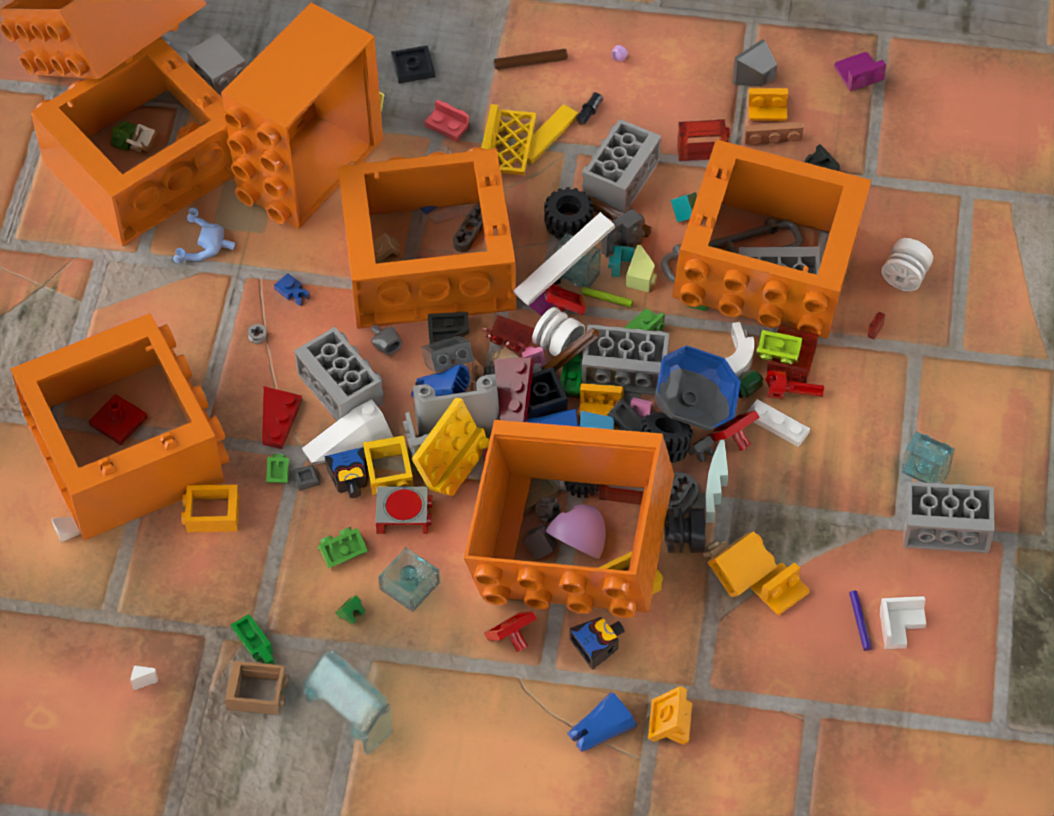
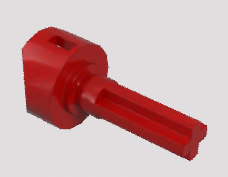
M769 370L765 378L769 387L767 398L782 399L785 392L821 397L824 394L823 385L787 381L785 372Z

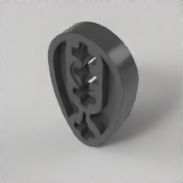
M674 472L670 499L674 498L675 491L679 490L680 484L686 482L687 485L684 484L682 486V492L677 494V500L673 502L669 500L668 508H673L674 518L678 517V508H682L683 516H685L698 499L697 482L692 476L682 472Z

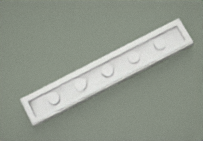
M599 213L514 289V294L529 306L615 228L614 224L602 213Z

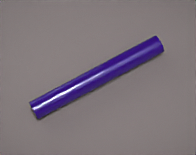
M854 590L849 592L863 650L869 651L872 649L858 592Z

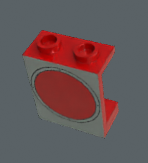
M377 487L376 533L385 534V525H422L423 534H427L428 526H432V513H428V508H432V495H428V487Z

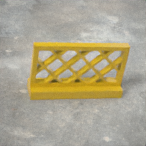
M491 104L481 148L486 150L495 149L502 144L506 149L500 153L497 151L498 159L503 163L500 165V172L525 176L537 117L536 113L499 109L498 105ZM506 116L511 117L512 120L504 123L501 118ZM527 118L531 119V122L523 125L520 120ZM516 123L520 128L513 132L509 127ZM506 130L509 134L501 138L498 133ZM524 131L528 136L521 140L517 135ZM514 138L517 143L509 146L506 141ZM521 146L525 151L518 155L514 150ZM511 153L514 158L506 161L503 156ZM518 161L522 167L513 168L511 165Z

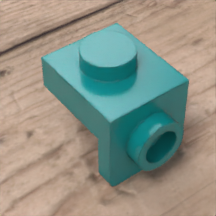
M615 245L614 254L609 256L608 268H612L613 277H620L622 261L631 262L634 255V247Z

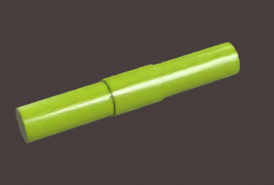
M588 287L582 288L581 294L630 308L633 305V300Z

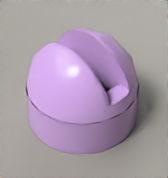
M616 45L612 51V57L615 61H623L628 55V51L620 45Z

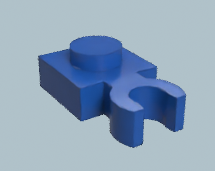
M289 273L274 284V290L287 300L293 297L295 303L299 306L302 305L300 297L310 299L309 292L303 289L302 283Z

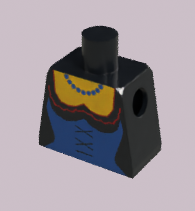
M361 447L325 456L327 472L339 493L348 491L350 498L359 497L361 495L360 488L367 486L364 448Z
M598 617L570 628V641L593 670L618 650L619 639L617 636L624 633L625 630L619 621L609 626L604 618Z

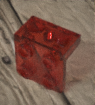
M497 315L492 329L483 327L482 331L490 342L499 346L504 343L508 349L520 353V350L525 352L524 348L529 347L534 328Z

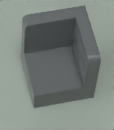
M545 522L529 530L522 539L535 560L553 552L558 544L555 537L545 532L548 528Z

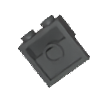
M631 209L614 220L612 223L615 228L602 239L601 253L607 258L614 254L615 245L634 247V249L637 247V244L640 245L642 237L645 236V232L642 229V225L645 224L644 217Z

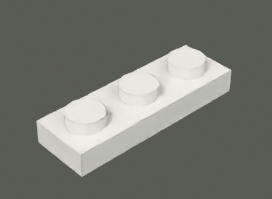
M758 399L748 410V412L756 411L760 417L754 423L797 447L800 446L810 432V428Z

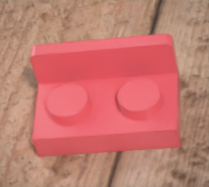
M437 100L435 102V110L425 121V127L457 142L469 128V115L463 110L450 106L446 102Z

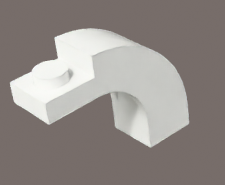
M740 322L732 323L731 336L736 351L725 359L739 379L751 369L754 355L753 336L747 337L746 329H742Z

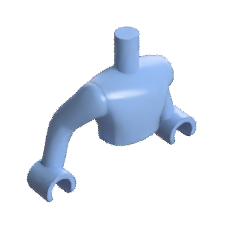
M191 207L187 220L190 223L196 222L202 227L197 245L202 246L206 250L192 254L186 253L182 248H177L175 252L177 255H174L173 259L178 264L184 260L202 261L215 256L221 247L233 250L235 242L225 240L223 227L198 217L199 211L197 208Z

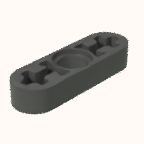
M480 204L475 205L453 237V247L458 252L468 251L484 227L482 214H480ZM469 225H473L476 227V229L473 231H469L466 229V227Z

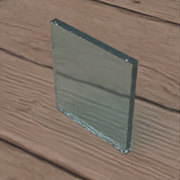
M224 182L214 224L220 225L225 230L263 233L268 215L266 209L256 203L252 207L246 206L235 194L236 183Z

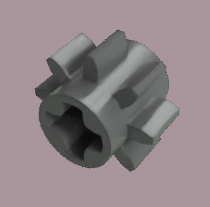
M543 496L542 500L536 503L535 511L537 515L541 516L540 521L552 522L561 513L562 507L559 503H556V497Z

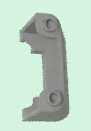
M495 374L480 377L476 382L477 391L436 397L434 388L429 385L413 386L415 417L419 437L430 434L453 400L460 398L465 403L476 426L483 428L486 438H490L494 420H500Z

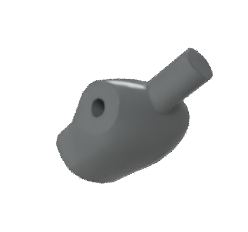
M376 324L371 327V330L376 334L371 339V342L378 351L386 355H392L401 348L402 341L392 326L383 330Z

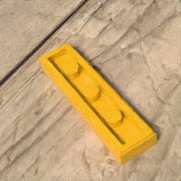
M563 104L533 134L527 162L533 164L576 120L579 113ZM520 147L517 150V154L519 155L525 150L522 147Z

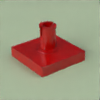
M552 284L544 291L546 301L555 304L554 307L558 308L561 312H565L568 309L584 315L586 305L583 295Z
M114 394L88 422L89 426L121 446L148 417L146 412L119 395Z
M756 411L738 414L733 420L721 425L707 434V436H711L713 441L728 439L732 436L739 451H742L747 446H751L742 429L760 417Z
M533 611L518 612L484 632L487 640H502L509 636L515 651L519 652L529 646L520 629L537 618Z

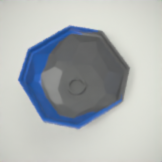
M686 345L662 358L655 401L669 418L711 431L734 419L741 382L725 358Z

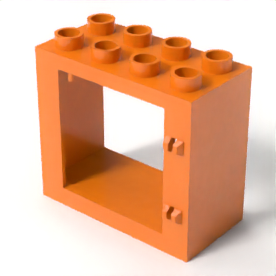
M13 0L0 9V14L4 19L0 22V28L9 41H17L23 51V54L19 56V60L29 74L100 79L120 64L130 63L133 55L166 32H174L179 29V24L206 6L207 3L205 0Z
M312 2L221 92L224 106L223 119L226 122L228 132L227 144L231 150L233 163L231 169L236 182L235 194L246 206L252 207L256 204L266 210L268 216L278 224L287 222L299 229L340 186L338 166L348 165L357 160L363 161L383 140L375 36Z
M161 37L133 55L130 63L120 64L100 79L87 78L84 81H75L67 91L52 100H43L31 112L45 165L122 246L235 177L231 169L233 163L231 150L227 144L228 132L226 122L223 119L224 106L222 97ZM166 90H169L203 125L122 174L88 137Z
M716 139L679 250L672 297L679 299L683 304L690 307L703 305L718 309L721 314L727 317L744 316L758 320L761 325L768 328L781 326L796 330L805 338L822 337L828 339L872 180ZM724 204L781 220H789L796 224L830 232L818 275L808 273L809 267L804 266L803 271L708 246L721 205ZM703 219H707L706 226H701Z
M474 147L466 152L451 154L432 152L427 156L415 158L394 156L387 161L370 163L357 160L348 165L338 166L357 329L372 327L375 324L385 326L428 321V314L468 312V316L517 310L516 295L514 294V289H516L515 257L497 148L486 150L481 147ZM480 203L487 251L376 264L369 215L418 210L427 206L444 207ZM493 228H497L498 235H493Z
M151 313L10 368L23 415L84 541L182 500L188 485H219L223 483L224 478L221 466L230 462L225 446L222 443V440H225L222 426L216 416L209 418L205 409L209 408L206 396L200 385L192 386L189 378H192V372L183 354L176 356L172 349L176 347V342L171 329L167 324L158 327ZM158 364L188 423L78 468L49 408Z
M494 420L464 554V561L482 599L493 605H506L508 599L524 600L527 606L540 610L548 609L550 603L564 604L570 611L580 614L591 613L593 607L609 609V612L614 616L621 618H632L635 616V612L649 613L674 478L663 434ZM532 478L644 488L629 571L515 560Z

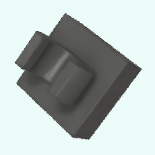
M711 436L700 439L689 447L688 452L690 456L697 454L700 462L705 461L704 451L709 456L714 455V450L709 447L714 441Z

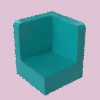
M696 192L670 200L677 222L690 219L697 198Z

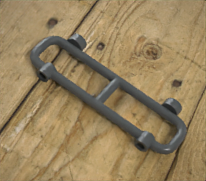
M770 217L765 220L764 226L712 240L708 246L716 248L725 245L729 252L738 254L733 242L768 232L774 234L782 228H789L796 239L795 243L782 247H802L804 238L799 227L794 222L789 220L776 222L774 217ZM681 244L675 245L672 249L673 252L666 254L661 262L666 277L673 283L675 281V274L669 262L675 259L678 260Z

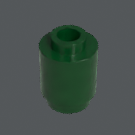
M749 370L739 378L741 384L738 397L741 399L744 397L748 398L763 386V377L758 371Z

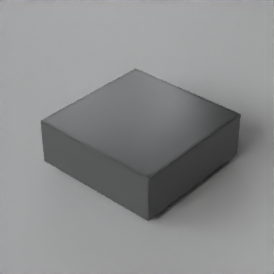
M313 465L293 470L299 491L319 485Z

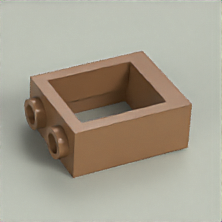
M233 661L225 696L227 710L279 715L280 709L285 706L286 694H283L284 688L289 686V675L286 674L285 666ZM242 677L278 680L274 701L238 698Z

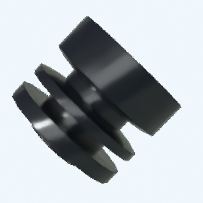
M668 508L664 527V540L668 553H674V543H678L679 553L683 552L684 543H688L690 553H705L704 508H690L688 518H684L682 508H678L677 518H674L673 508Z

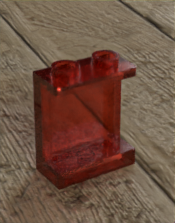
M779 325L777 333L802 338L798 362L787 365L781 363L780 359L772 358V361L768 362L767 372L769 370L785 372L787 380L807 383L818 345L819 334Z

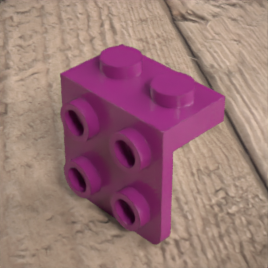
M868 52L835 62V69L850 91L882 81L885 78L886 63L884 60L874 62Z

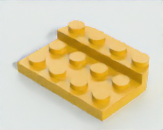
M455 398L414 454L412 461L429 490L453 496L482 456V449L488 448L489 439L486 438L485 430L476 426L463 400Z

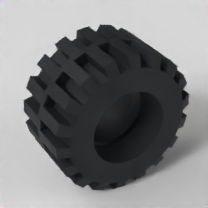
M566 187L564 190L562 188L558 189V192L553 191L544 203L545 227L551 235L555 234V237L558 239L560 237L563 240L571 239L593 219V201H591L589 195H586V192L583 190L578 191V188L570 189V187ZM571 212V213H575V214H574V215H564L563 213Z
M653 412L643 418L639 432L663 434L671 463L680 462L682 459H685L693 436V429L689 424L671 419L663 412Z

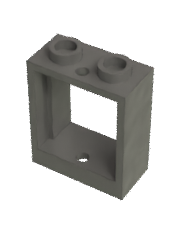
M460 335L421 346L426 366L434 372L474 361L470 341ZM453 359L456 361L454 364L451 363Z

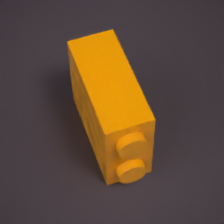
M754 531L746 533L707 561L730 597L740 595L778 567L774 556L766 550L762 538Z

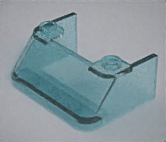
M328 649L323 653L304 682L303 690L306 700L310 703L314 698L319 700L322 697L350 723L351 735L356 740L363 741L364 752L368 755L393 732L390 704L382 693L333 650Z

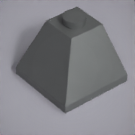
M764 39L735 57L733 83L735 85L762 87L776 78L777 63Z

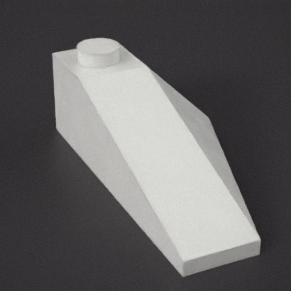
M371 399L347 413L304 446L302 451L311 464L316 465L325 463V456L361 448L363 447V442L392 438L393 435L383 413Z

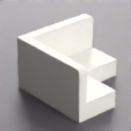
M924 596L882 598L879 612L885 649L907 648L905 629L926 627L924 612L926 600Z

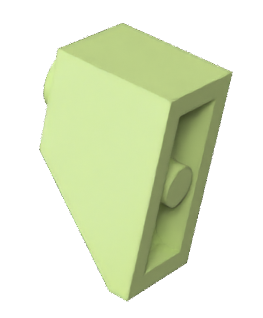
M637 244L626 274V287L649 292L651 285L655 286L657 280L655 265L643 247Z

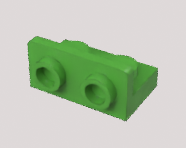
M646 308L624 328L662 331L665 326V315L660 313L657 316Z
M348 527L339 532L340 536L332 538L330 535L320 540L321 544L317 546V549L321 552L328 569L368 551L358 528L352 530L351 527Z

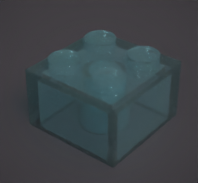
M566 233L554 248V254L573 236ZM593 247L560 278L566 279L578 287L590 288L600 275V249Z
M916 431L905 449L901 473L923 483H943L950 472L955 449L946 443H941L926 434Z
M405 547L378 576L379 588L414 612L440 583L439 569Z

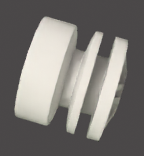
M911 238L897 240L882 267L884 279L891 286L902 291L911 292L917 290L933 262L932 252L920 241Z
M552 307L546 311L537 323L533 332L532 342L538 347L541 346L545 351L549 350L550 354L556 357L585 333V326L574 318H568V315L561 312L558 308Z

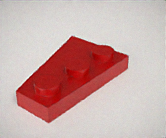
M263 386V445L283 449L303 401L302 395Z

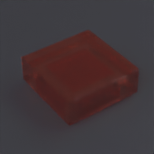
M877 312L869 324L868 338L875 340L883 328L884 313Z

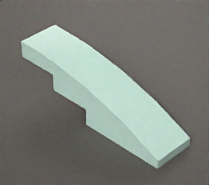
M720 440L708 473L705 500L706 523H714V505L721 504V487L727 486L728 482L724 440Z

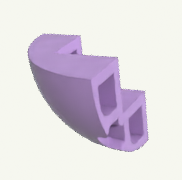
M586 504L576 505L568 513H560L545 531L560 541L594 558L599 559L602 554L606 529L601 513L594 506Z

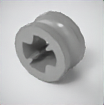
M254 324L249 327L248 339L250 342L259 344L266 339V329L263 325ZM256 332H260L258 336H254Z

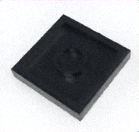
M428 45L391 51L398 84L435 77Z

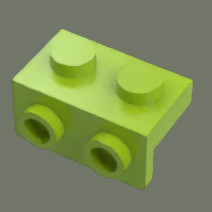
M762 330L757 355H760V358L763 360L772 361V358L780 359V362L783 364L792 365L793 362H798L802 338Z

